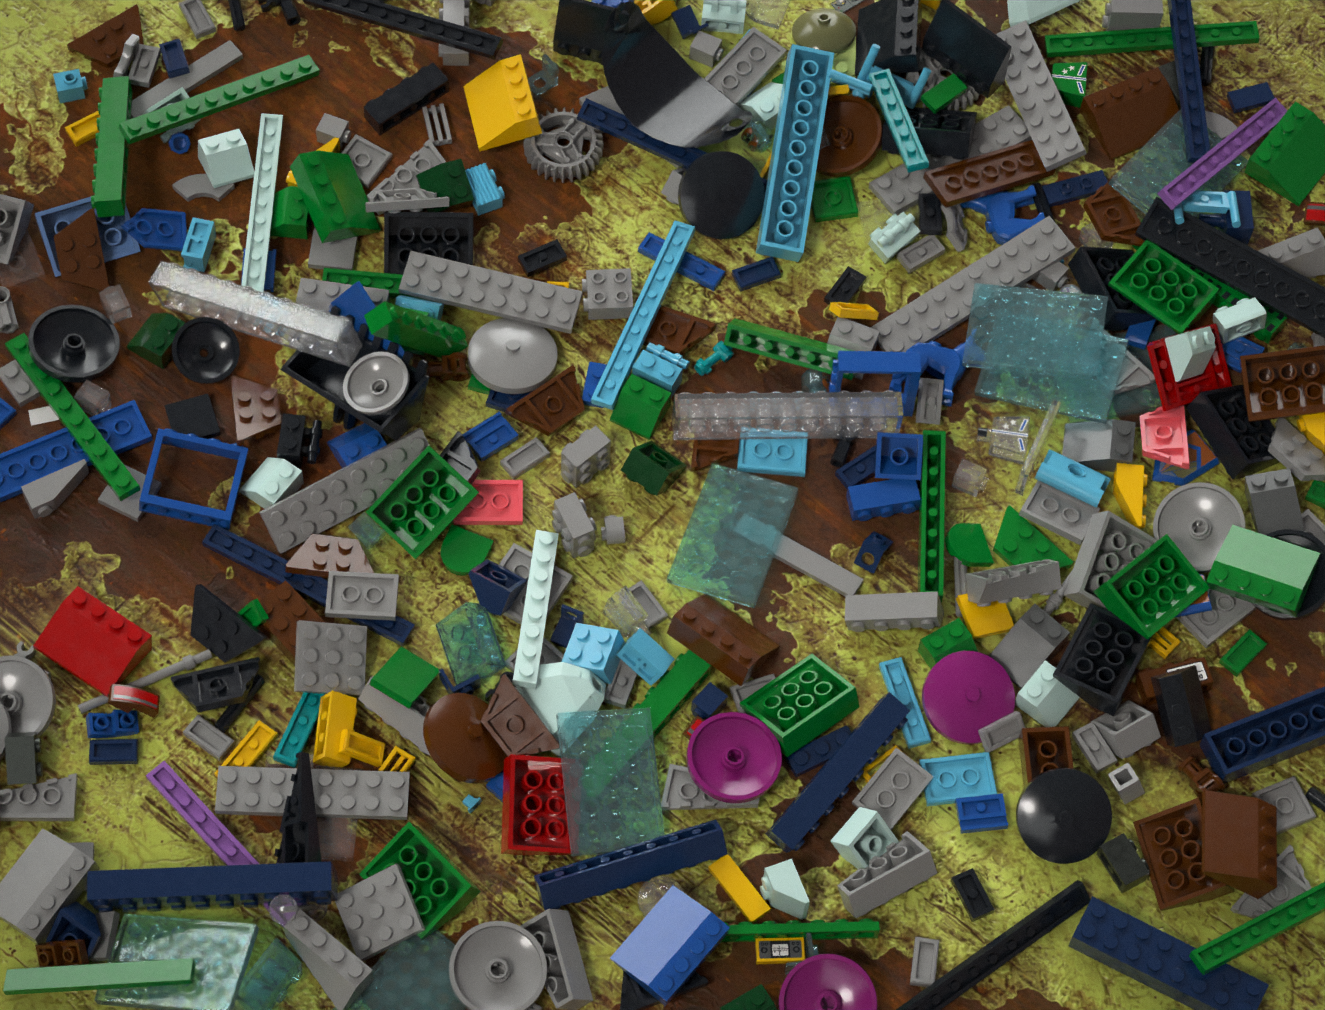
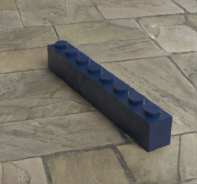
M890 692L882 696L765 834L786 853L793 849L797 851L805 842L803 837L806 833L809 832L811 834L819 826L820 823L817 820L822 814L827 816L835 807L833 804L834 800L837 797L841 799L850 788L847 785L852 779L856 781L864 773L862 767L867 762L871 764L879 755L877 752L878 748L881 745L885 747L892 740L893 736L891 733L895 728L899 730L908 721L906 715L910 710Z
M715 819L534 875L539 901L544 910L559 909L561 906L569 903H579L585 898L595 895L601 896L608 891L618 888H627L630 884L640 881L646 882L653 877L663 874H672L676 870L694 867L704 861L717 860L728 853L723 830Z

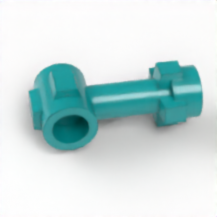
M721 340L712 349L715 353L706 360L702 358L697 360L694 365L696 372L700 376L708 375L712 371L710 367L720 359L725 363L734 355L732 348L724 345V342Z

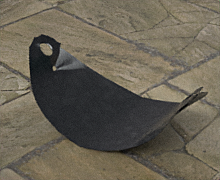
M631 1L623 2L611 12L604 30L603 69L608 87L617 105L632 125L652 138L670 145L701 147L726 141L738 135L750 123L753 117L752 113L740 109L697 74L647 21L638 5ZM625 10L629 14V21L627 24L622 25L619 15ZM738 118L743 121L739 126H729L730 123L738 120Z

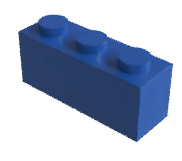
M890 479L849 486L846 495L852 521H867L872 517L878 516L890 517L895 513L901 512L905 514L919 510L921 501L916 480Z

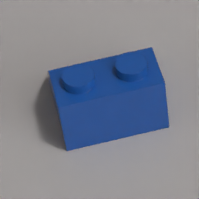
M366 423L327 442L342 468L387 445L380 433Z
M877 432L875 478L921 480L923 435Z

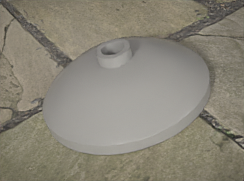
M374 352L365 355L350 367L344 378L343 393L345 399L354 410L363 414L373 415L388 411L401 401L408 389V369L398 356L389 352Z

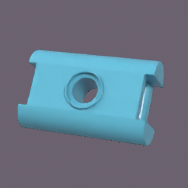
M1050 449L1034 478L1096 508L1111 480L1110 477Z

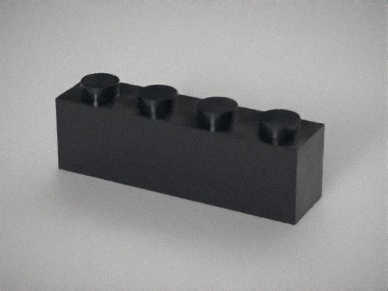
M434 63L424 66L411 77L404 78L397 86L387 89L378 98L368 101L363 106L364 118L379 135H382L421 110L422 107L429 105L448 93L449 79Z

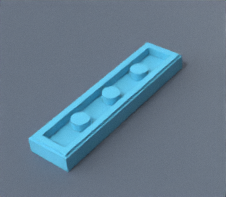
M902 657L879 663V669L887 691L910 710L906 715L908 721L901 728L908 749L931 743V737Z

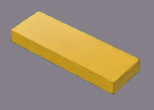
M259 720L221 766L253 767L278 737V733ZM218 770L215 772V776H216L217 778H218Z
M729 854L724 855L708 866L710 873L749 922L753 924L771 911L769 905Z

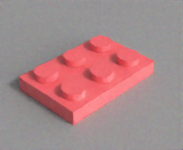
M474 480L471 485L479 492L478 495L454 519V525H523V480Z

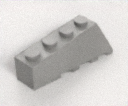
M439 0V3H443V8H439L440 20L469 28L470 0ZM439 44V57H443V65L469 66V52Z
M1318 227L1258 250L1260 253L1309 279L1325 275V239Z
M1046 559L967 573L968 601L976 603L979 607L990 606L992 601H998L999 603L1011 602L1014 597L1029 599L1033 597L1032 594L1037 593L1039 595H1051L1053 590L1061 589L1059 562Z
M938 592L845 596V623L848 630L854 632H862L865 629H875L877 631H886L891 628L909 630L910 628L917 627L932 629L940 627L944 617V609Z
M374 676L370 677L358 700L368 710L379 715L384 723L398 730L403 738L410 740L418 746L421 752L430 756L423 736L424 719L430 709V706L426 704L427 699L420 696L410 709L406 708L370 686L369 683Z
M908 831L901 835L902 840L897 844L892 842L886 847L887 852L882 856H874L870 859L868 867L865 869L859 868L837 885L845 909L855 918L867 914L872 909L887 903L890 899L907 892L910 888L937 874L930 850Z
M301 909L284 925L285 937L302 961L305 962L311 974L317 979L337 1010H346L374 980L373 970Z
M547 909L520 925L537 939L544 951L547 962L545 987L556 1009L578 1010L592 1002L593 997L569 911Z

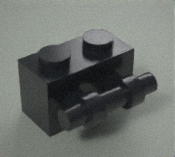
M283 413L277 458L285 459L297 468H301L303 456L308 457L307 463L316 464L317 457L320 455L319 440L323 436V429H321L322 421L314 420L313 427L307 428L305 415ZM306 438L310 439L309 446H305Z

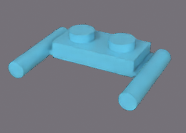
M872 44L857 79L870 83L868 74L884 70L877 66H872L880 50L879 45ZM923 68L915 86L913 85L914 83L892 74L901 98L907 107L915 108L931 73L929 68Z
M833 69L830 72L831 82L839 85H849L852 96L862 99L872 96L874 91L872 84Z
M1196 190L1173 209L1176 224L1184 223L1183 211L1226 214L1227 210H1230L1232 226L1234 228L1241 226L1235 191L1226 193Z

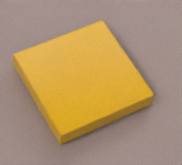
M968 594L957 596V604L973 639L1006 633L1014 626L1006 603L992 601L990 606L979 607L976 603L968 601Z

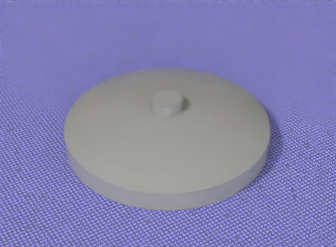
M500 318L486 323L474 333L468 346V364L472 374L484 386L501 393L522 394L537 389L552 377L557 365L558 352L554 339L543 327Z
M1196 482L1176 488L1162 500L1154 516L1153 534L1157 540L1168 534L1198 573L1210 572L1232 524L1246 529V523L1242 508L1233 495L1217 485Z
M19 656L0 657V700L9 713L12 727L11 733L36 732L37 738H39L49 726L55 711L56 696L51 679L40 666L26 658Z
M490 921L471 928L458 940L450 957L449 980L452 990L457 999L468 1010H527L537 1001L546 982L547 962L540 943L529 931L510 922Z

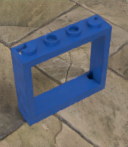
M838 351L837 360L833 359V371H831V382H829V393L827 396L828 406L832 407V415H913L921 375L920 352ZM843 373L907 374L903 393L840 392Z
M158 428L139 500V511L207 526L216 524L226 530H230L247 461L248 448L243 445L237 446V443H223L215 438L205 439L192 433L182 434L177 433L173 429ZM162 444L238 460L226 511L149 495Z

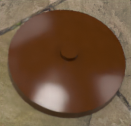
M850 95L835 96L827 99L816 172L830 177L847 176L862 170L876 157L882 146L883 123L876 109L869 102Z
M452 693L440 698L426 713L423 723V736L426 747L435 763L451 777L473 784L487 782L504 769V759L508 757L481 722L489 704L470 694Z

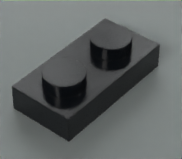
M919 193L918 215L919 230L921 231L919 235H941V201L935 194Z
M558 239L518 256V262L527 277L567 261V255Z
M848 266L827 293L824 302L830 305V302L850 303L866 282L867 277Z
M973 868L951 877L950 881L972 922L994 913L995 909Z

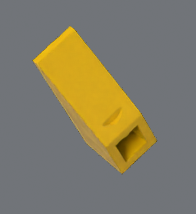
M1117 463L1113 475V494L1127 522L1141 530V528H1145L1146 515L1142 514V508L1146 507L1147 494H1143V488L1147 486L1148 475L1144 474V465Z

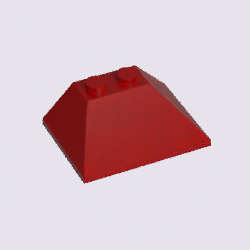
M1216 323L1185 331L1188 332L1210 326L1214 334L1216 348L1201 375L1176 382L1165 342L1167 337L1149 342L1147 345L1163 411L1191 403L1200 392L1232 386Z

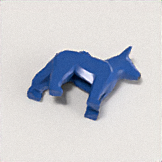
M1033 185L1023 191L996 192L960 203L961 208H970L985 215L987 220L985 221L986 232L988 234L991 233L994 240L1000 245H1003L1045 218L1043 212L1031 220L1014 218L1015 209L1034 204L1033 196H1036V191Z
M974 332L966 342L954 349L941 347L940 343L930 341L929 343L918 342L906 351L920 352L921 375L926 370L931 376L944 380L942 405L951 406L954 396L952 390L962 378L967 365H984L987 362V358L983 355L978 345L975 344L977 332ZM893 374L889 390L901 393V385L906 381L907 374Z

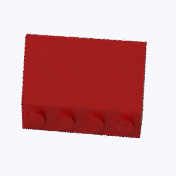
M77 586L61 603L33 645V648L108 698L110 686L112 684H121L152 650V635Z
M514 754L504 759L501 854H578L580 759Z

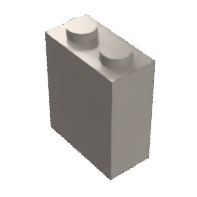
M1110 0L1109 3L1105 4L1102 28H1105L1106 31L1158 28L1163 16L1162 0Z

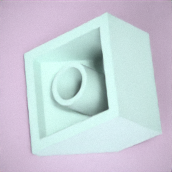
M770 82L746 97L738 105L740 109L752 113L751 122L763 135L776 127L783 84Z
M239 129L198 140V159L213 188L254 177V168L249 149Z
M1256 298L1241 299L1236 305L1229 308L1228 306H1223L1217 309L1216 313H1213V323L1217 324L1219 336L1223 344L1265 328L1267 313Z
M1210 326L1165 338L1175 381L1178 382L1203 374L1216 348L1214 343L1215 337Z
M267 457L240 488L239 492L266 509L296 493L304 484L302 470L285 459Z
M1046 660L1018 692L1015 705L1044 727H1056L1080 697L1053 677L1056 668Z
M862 807L855 811L831 840L839 854L857 869H865L869 866L870 859L874 856H882L887 852L886 847L892 842L896 844L899 842L877 811Z
M789 859L766 867L761 878L762 886H760L764 900L768 899L771 907L801 920L805 919L810 901L793 860Z

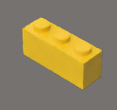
M333 690L320 698L313 763L334 770H339L350 763L352 757L338 753L342 730L349 729L355 732L353 728L354 719L357 715V698Z

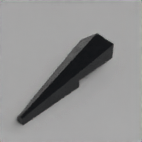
M296 753L298 766L296 774L291 776V781L294 782L292 794L287 796L279 831L282 833L280 849H275L274 856L278 857L276 864L322 862L309 753Z

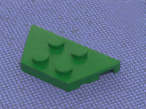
M1010 505L1007 506L993 552L1009 566L1046 559L1058 561L1060 569L1064 567L1069 569L1073 566L1074 562L1025 518L1019 516V513Z

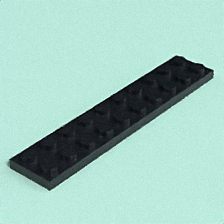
M1156 196L1138 227L1135 236L1156 244L1168 254L1249 298H1256L1262 305L1325 338V287L1183 211L1184 223L1176 224L1174 210H1171L1162 199Z

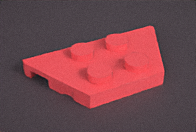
M1184 405L1168 411H1163L1162 406H1160L1155 411L1141 415L1142 456L1189 469Z

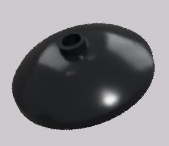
M199 317L186 322L177 331L172 342L174 364L183 376L196 383L213 384L224 380L232 373L239 360L240 348L235 333L228 325L215 318ZM205 350L208 354L207 357H202L200 351Z

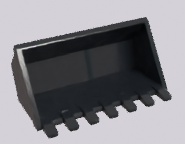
M333 306L330 314L325 317L280 370L334 403L333 421L336 423L343 421L345 429H352L356 418H358L381 434H386L392 439L397 440L420 420L426 387L429 382V376L426 375L428 362L422 359L419 361L417 368L411 366L413 353L408 350L405 351L402 361L409 372V386L401 401L390 410L380 414L369 415L354 410L346 401L343 393L344 378L350 367L363 356L374 352H389L397 356L399 345L395 342H390L388 349L385 350L382 348L383 338L374 336L373 341L368 339V325L363 323L360 325L358 332L354 331L355 318L349 314L346 316L344 324L339 321L341 310L339 307Z

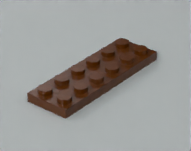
M1029 140L925 171L923 178L943 206L947 208L1052 176L1056 169L1046 171L1033 140Z

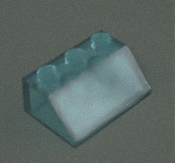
M465 602L436 624L456 685L477 674L480 679L491 677L506 666L489 613L486 610L487 608L478 603Z
M278 938L274 939L230 995L234 1010H271L277 1002L281 1003L284 1000L289 986L292 983L296 984L303 974L301 961Z

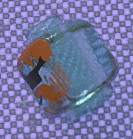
M751 120L741 135V139L752 152L758 151L761 153L773 143L772 131L760 120L756 122Z
M810 368L806 370L801 376L802 394L813 401H819L827 397L830 382L829 374Z

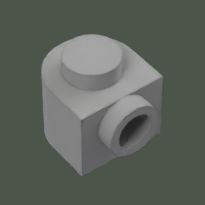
M615 515L606 516L604 518L605 527H601L602 541L606 540L607 545L625 543L623 517Z

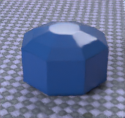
M181 132L172 134L168 141L170 150L178 154L187 152L191 145L189 137Z

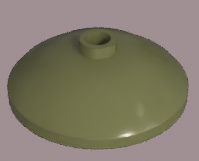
M831 8L810 10L799 16L792 27V37L797 45L838 53L848 48L856 36V26L853 20L843 12Z

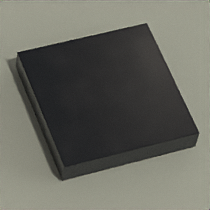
M208 394L164 405L170 427L177 433H192L205 439L221 435Z

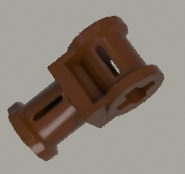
M456 352L450 355H443L442 361L428 362L426 375L429 378L443 376L444 381L460 382L469 378V372L466 369L467 354Z
M1194 755L1185 759L1177 768L1180 772L1183 771L1191 780L1189 786L1193 789L1197 798L1199 797L1201 800L1202 792L1205 790L1214 792L1225 790V785L1220 777L1212 773L1208 767L1203 770L1195 761Z

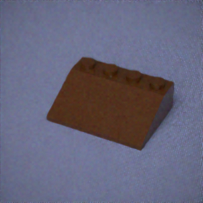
M1158 67L1085 96L1082 100L1080 113L1111 161L1184 131L1182 116L1169 83Z
M1325 345L1240 356L1241 378L1249 422L1325 413Z
M704 594L686 603L673 616L667 631L669 636L740 686L780 648L779 644L708 594Z
M1207 790L1202 792V873L1257 899L1277 888V807L1255 797Z
M1199 797L1133 822L1144 860L1149 866V876L1161 911L1213 900L1235 892L1233 887L1202 873V800Z

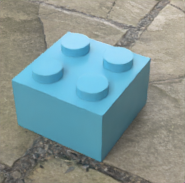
M576 623L561 662L591 670L604 683L611 684L620 662V658L616 654L626 642L619 630Z

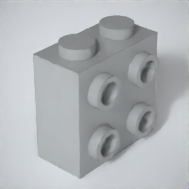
M631 268L586 270V279H582V291L587 292V298H583L584 312L588 311V320L629 318L633 310Z
M597 426L591 430H585L578 440L574 443H568L562 449L561 476L565 482L571 483L575 488L581 484L588 483L597 471H603L610 464L611 440Z
M575 492L555 500L554 510H552L554 518L552 526L556 533L560 532L563 538L561 540L563 548L566 552H570L573 558L587 556L594 550L595 530H597L593 518H588L586 514L587 508L583 499H578Z

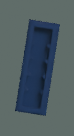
M1103 170L1047 184L1042 186L1049 206L1053 207L1090 197L1108 181Z

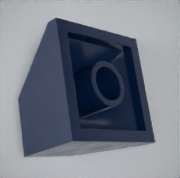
M489 559L469 572V577L480 605L487 608L486 610L493 615L501 616L507 612L527 582L526 579Z
M77 901L60 910L45 942L85 940L88 960H90L101 937L95 914Z

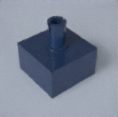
M1235 191L1241 226L1238 228L1232 226L1230 210H1227L1226 214L1200 213L1199 220L1212 227H1218V230L1248 246L1254 229L1250 191Z

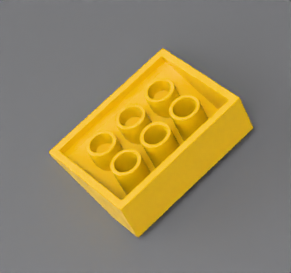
M521 54L498 61L463 86L479 151L542 134Z

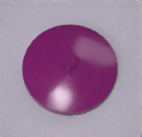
M959 651L942 658L928 672L922 688V704L928 721L939 734L959 744L974 745L982 743L978 733L979 729L1014 712L1015 692L1009 675L996 660L980 652Z
M726 712L706 719L695 729L689 740L686 762L691 778L708 796L726 803H745L761 797L774 785L780 772L782 754L777 738L762 721L744 713Z
M820 954L801 961L789 972L780 990L779 1010H877V996L870 977L857 963L840 955Z

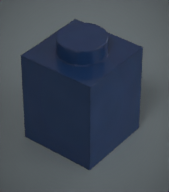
M709 682L692 701L691 711L693 716H699L706 720L719 714L727 705L728 695Z

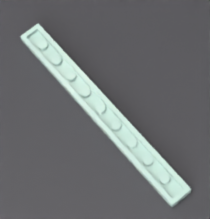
M261 113L241 297L263 298L283 115Z

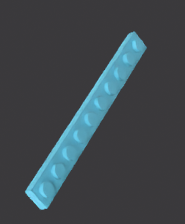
M674 220L591 398L592 404L613 410L693 238L695 226Z

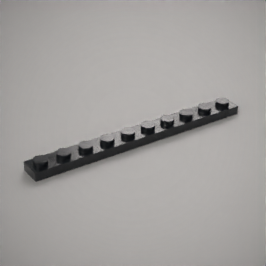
M303 0L304 4L493 60H495L503 43L502 37L375 0Z
M1075 881L896 1010H941L1089 904L1090 898L1083 882Z

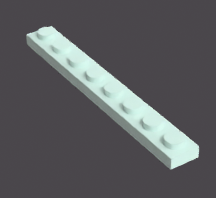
M536 530L512 682L514 686L536 688L559 533Z

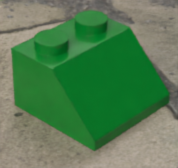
M289 186L275 193L270 236L298 239L308 238L311 216L298 187Z
M631 374L620 392L610 421L650 440L671 406V392Z
M960 618L920 639L918 652L930 669L949 654L959 651L978 652L971 633Z

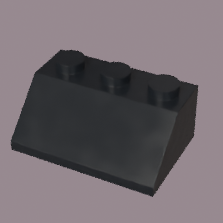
M1196 665L1151 677L1167 745L1178 747L1201 740L1205 733L1212 731Z

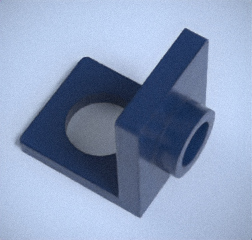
M690 5L671 13L682 39L688 38L709 26L708 23L699 25Z
M873 531L863 541L854 564L871 573H875L883 554L892 546L893 541ZM864 553H871L873 555V564L869 565L863 561L862 556Z
M562 604L561 618L550 638V642L567 648L575 624H584V612ZM568 612L575 614L577 617L570 615Z
M443 669L439 670V679L448 694L465 693L472 695L476 689L481 687V679L478 674L453 687Z

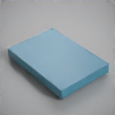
M740 428L737 471L805 477L808 433Z
M989 752L919 760V765L934 776L924 789L927 806L953 804L956 798L997 794Z

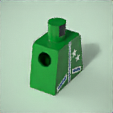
M1087 62L1054 63L1051 76L1064 104L1081 108L1086 92Z

